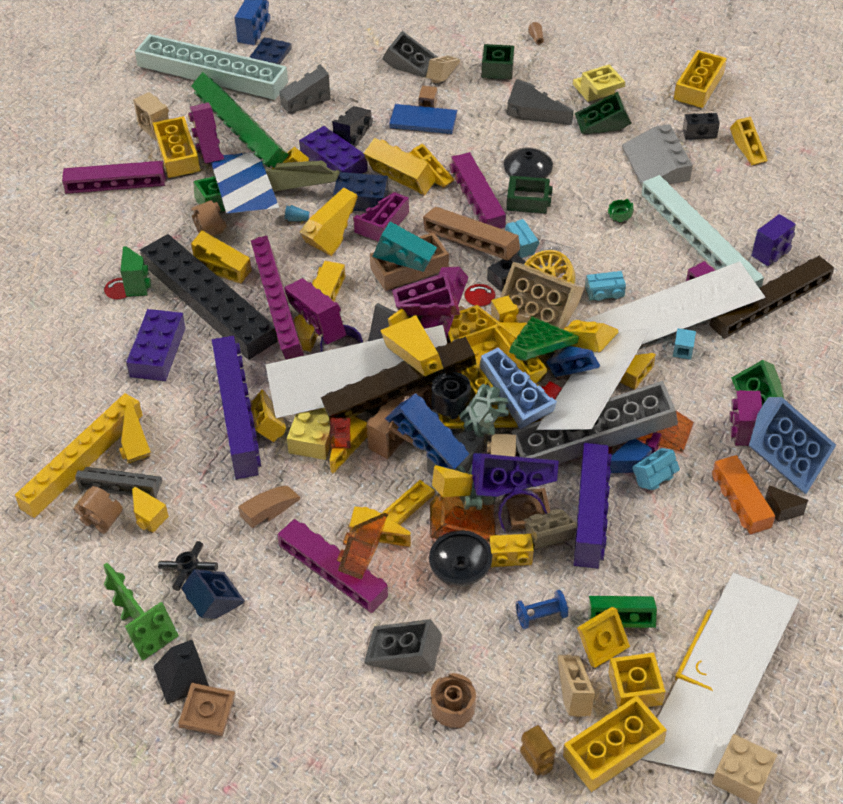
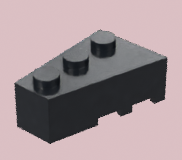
M357 106L351 107L345 112V115H340L338 120L334 119L332 121L333 132L354 147L357 146L361 137L365 135L366 130L372 126L371 110Z

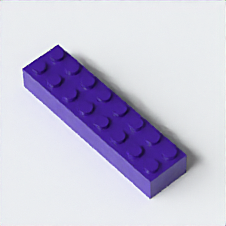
M234 336L211 339L235 480L258 476V467L262 466L252 411H248L251 410L250 399L245 397L249 394L247 384L243 383L246 381L244 369H240L243 367L242 356L237 355L241 354L240 345L235 343Z

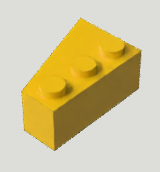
M202 230L191 243L193 255L219 277L242 284L252 271L248 256Z

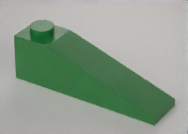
M761 360L731 377L736 391H760L762 406L768 397L784 398L775 366L765 360Z

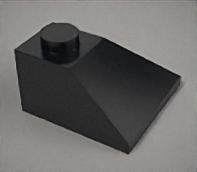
M193 640L171 647L153 666L167 704L186 698L191 683L209 686Z

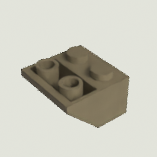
M561 509L552 510L544 515L535 514L528 519H524L526 534L532 535L533 549L572 540L577 530V523Z

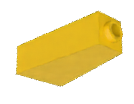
M416 315L380 330L386 347L424 376L443 369L439 354Z

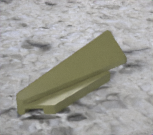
M323 161L277 163L275 169H265L273 192L335 182L340 174L338 170L332 171L326 167L327 163Z

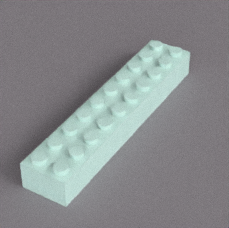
M149 34L135 50L137 66L192 80H196L204 72L220 87L273 100L277 98L279 91L288 83L286 66Z

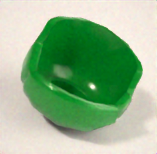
M629 199L615 200L608 207L610 218L617 222L627 221L634 213L633 202L631 203Z

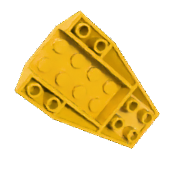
M478 305L461 310V315L454 316L448 336L450 342L466 336L475 354L477 364L460 371L461 374L470 380L471 389L475 395L483 384L489 385L490 388L494 387L479 365L481 356L496 348L502 350L517 364L516 366L523 373L525 372L530 376V379L535 384L547 372V368L538 356L524 361L517 359L516 355L509 353L512 343L517 339V335Z

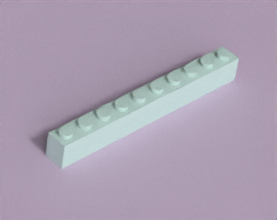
M659 175L643 182L641 195L716 270L740 261L759 288L762 287L764 281L762 274L736 251L667 181Z

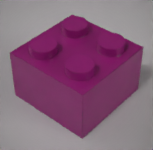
M736 391L735 399L731 400V409L733 411L729 412V423H733V426H731L730 435L731 438H734L735 446H749L758 412L762 408L760 391Z

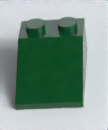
M618 92L575 113L582 134L618 131L632 124L625 104Z

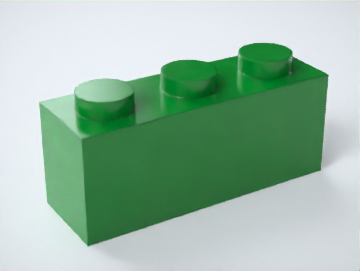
M589 596V620L613 607L617 609L622 625L625 628H656L657 606L654 596Z

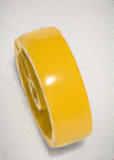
M540 251L532 255L525 262L527 266L556 277L564 273L561 279L575 284L576 274L569 258L559 251Z

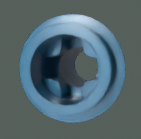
M293 205L286 206L284 219H287L288 222L308 221L310 211Z

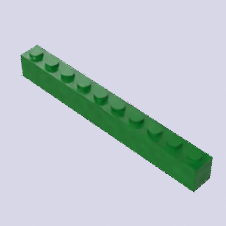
M204 72L198 76L191 85L195 90L194 94L203 103L209 102L216 116L224 121L223 123L236 136H239V140L244 144L247 143L246 147L252 152L255 151L254 155L260 160L263 159L262 163L268 168L272 166L275 169L277 163H283L289 154L212 78Z

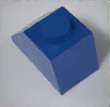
M636 438L629 440L612 455L611 473H634L632 467L650 456L652 449Z

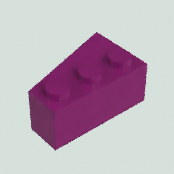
M209 102L190 106L188 117L190 123L193 122L194 128H191L193 138H196L197 141L194 144L196 152L201 155L204 163L224 159L220 151V140L217 137L216 123Z
M394 192L380 200L377 206L367 208L366 212L360 216H354V233L379 242L389 222L399 226L409 214V197Z
M447 272L392 290L397 309H403L407 316L461 315L454 287Z

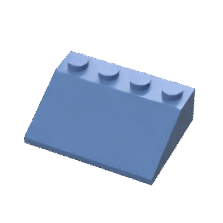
M768 397L758 412L749 447L800 491L807 494L836 447V444L784 398Z

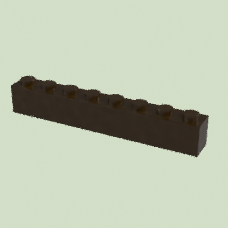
M820 255L809 259L806 263L796 266L793 270L783 273L780 277L770 280L767 284L760 287L759 289L766 298L711 318L710 327L725 339L827 283L832 278L834 267Z
M466 336L435 348L439 354L443 369L427 376L421 374L406 361H402L394 367L383 369L375 375L364 377L356 383L347 384L337 391L328 392L325 396L320 397L331 424H337L427 386L439 374L453 375V372H460L476 365L475 354Z

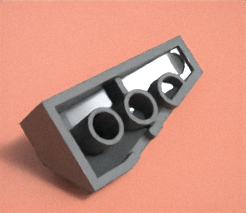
M519 79L515 80L507 104V115L521 120L572 124L573 110L558 100L554 101L547 97V93H541L536 90V86Z

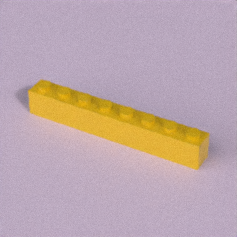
M126 393L116 400L15 494L19 509L29 516L36 518L76 480L75 476L78 470L84 471L85 467L93 464L122 436L126 399L131 398L138 419L143 416L139 400Z

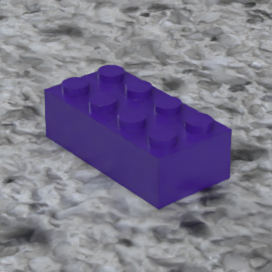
M325 126L299 140L300 151L309 158V161H323L327 163L326 167L332 171L338 170L343 173L364 174L368 171V161L363 152Z
M147 309L126 361L130 378L166 382L186 329L183 313Z

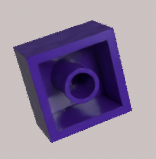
M781 214L775 216L757 230L751 256L766 266L777 262L782 255L789 253L791 250L796 224Z

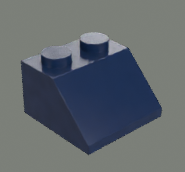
M194 569L181 587L186 595V599L195 608L197 615L204 619H217L245 602L225 572Z

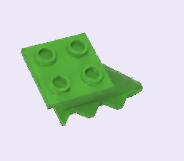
M105 563L103 565L106 574L104 586L107 590L115 592L112 600L113 604L123 607L120 618L122 620L129 616L133 618V621L124 627L141 660L144 661L179 635L162 602L144 612L134 599L132 590L127 589L123 584L125 580L124 574L115 572L108 563Z

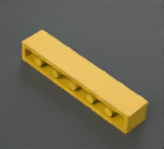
M324 261L322 267L318 269L316 279L312 281V285L316 289H320L324 295H328L332 301H335L346 278L345 264ZM299 314L295 316L294 322L302 349L311 352L319 335L315 332L314 326L312 324L309 325L303 315Z

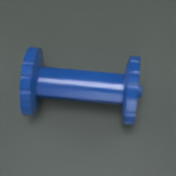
M561 590L554 592V598L526 606H524L521 600L515 603L517 617L523 629L529 628V621L557 613L564 619L569 614L567 602ZM529 609H532L534 611V614L532 616L528 615Z

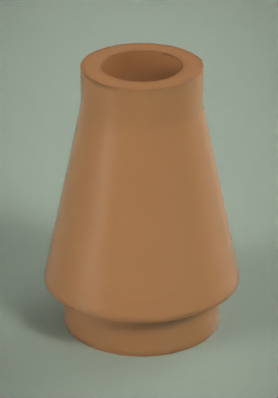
M538 22L531 23L528 27V33L537 45L544 42L542 25Z

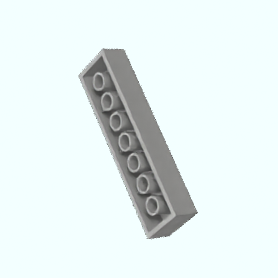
M663 381L610 398L592 429L536 430L542 422L539 421L522 429L512 430V434L516 435V446L520 457L558 460L559 463L583 456L584 443L608 445V447L678 425L675 407Z

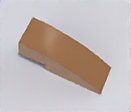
M288 485L276 487L260 493L238 506L239 515L248 525L254 528L265 519L268 521L274 519L299 501L300 496Z

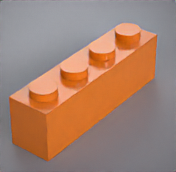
M734 455L715 461L712 477L720 485L722 494L728 498L732 510L739 516L743 528H746L750 535L772 528L775 514L738 456Z

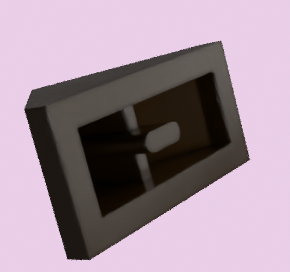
M770 485L765 496V500L775 514L777 522L804 515L809 501Z

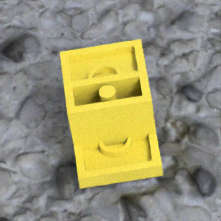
M609 64L583 72L582 77L573 79V86L589 102L614 94L615 90L625 87V81Z

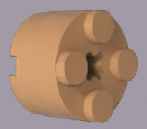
M210 200L191 208V211H194L192 219L198 233L202 230L213 237L224 233L227 225L225 220L220 217L219 212L221 210L217 202L213 203Z
M92 486L81 497L73 510L81 516L79 520L84 525L90 526L92 524L99 532L105 534L120 516L123 507L116 499L114 502L109 499V493Z
M452 673L446 677L438 678L433 683L430 693L432 717L447 727H464L472 719L476 710V691L470 679L464 675Z

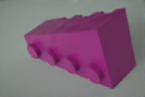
M303 278L284 287L290 305L300 315H303L309 325L312 324L314 326L315 332L319 336L323 335V340L327 345L346 335L340 316L341 308L328 295H324L320 289H316L311 282H307Z

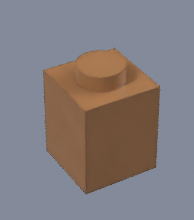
M421 87L418 97L419 106L436 107L437 87Z

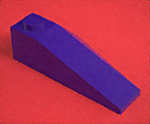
M473 453L472 475L476 495L498 497L555 482L558 477L559 461Z

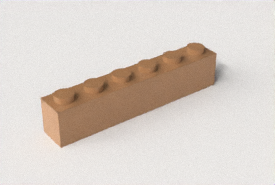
M436 206L423 216L425 231L434 232L435 235L508 261L520 250L519 235Z

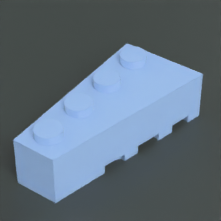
M496 348L481 356L479 366L491 384L500 389L499 397L508 399L506 408L519 428L522 429L553 412L557 401L552 397L550 398L542 387L537 386L530 379V376L525 372L523 373L516 366L517 364L502 350Z

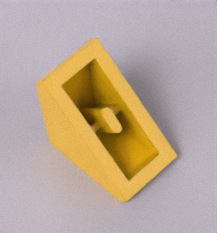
M437 465L434 466L432 486L442 497L471 495L473 475Z

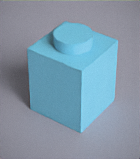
M677 328L673 357L691 360L696 331Z

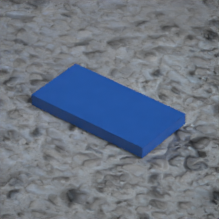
M395 104L389 128L453 134L457 110Z

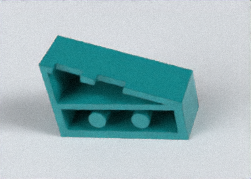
M389 222L379 239L372 257L424 272L437 247Z

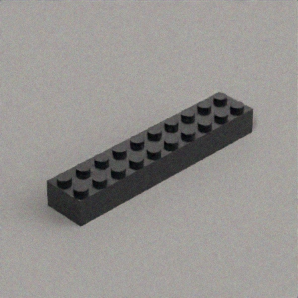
M167 234L140 249V255L144 259V264L148 265V270L222 337L234 336L235 343L240 345L241 354L248 360L278 342L275 326L172 236Z

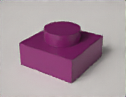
M654 432L651 439L647 438L645 445L652 449L651 454L659 448L661 433Z

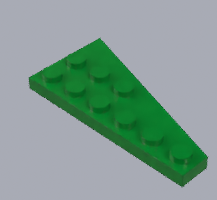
M531 316L527 325L524 326L517 339L512 343L509 353L516 355L515 357L519 360L526 361L527 359L578 343L579 336Z

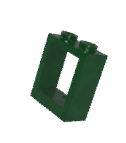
M510 176L506 211L547 214V207H551L552 199L549 196H552L553 186H550V179ZM515 192L544 193V198L515 196Z

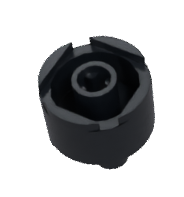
M453 372V375L442 373L436 376L432 381V408L449 419H456L471 402V385L468 377L458 372Z

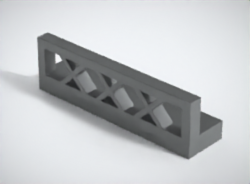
M85 467L84 471L78 470L75 476L79 489L88 490L95 486L107 493L133 496L132 489L136 487L155 499L163 481L160 476Z

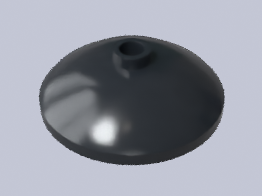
M533 147L518 148L510 152L504 159V170L509 176L546 178L553 169L551 157L544 151Z
M457 530L446 533L439 537L430 549L429 563L431 570L438 579L450 585L465 586L476 583L490 570L492 564L491 548L483 537L474 532Z

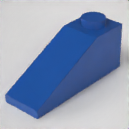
M572 346L557 349L546 362L555 377L600 367L592 350Z

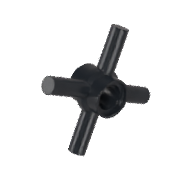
M197 541L191 552L187 551L179 554L176 561L158 562L159 569L178 570L179 574L172 585L174 590L179 591L184 581L188 579L194 569L218 570L217 562L198 561L197 557L203 548L202 542Z

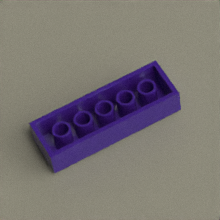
M584 443L573 566L599 569V562L604 561L612 454H608V445Z

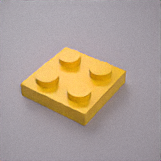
M611 607L577 627L590 665L594 668L630 647L616 608Z

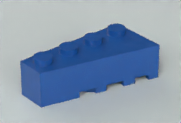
M416 393L400 403L384 418L389 423L393 421L399 426L397 430L402 435L405 433L413 439L412 444L418 449L425 450L427 452L426 456L437 466L454 470L469 455L465 446L452 435V431L439 420L438 415L431 411L424 399Z

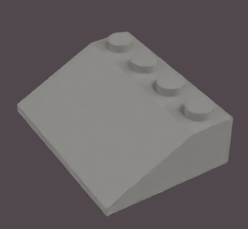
M670 124L653 127L622 144V148L641 186L644 181L659 175L668 184L690 181L693 165Z

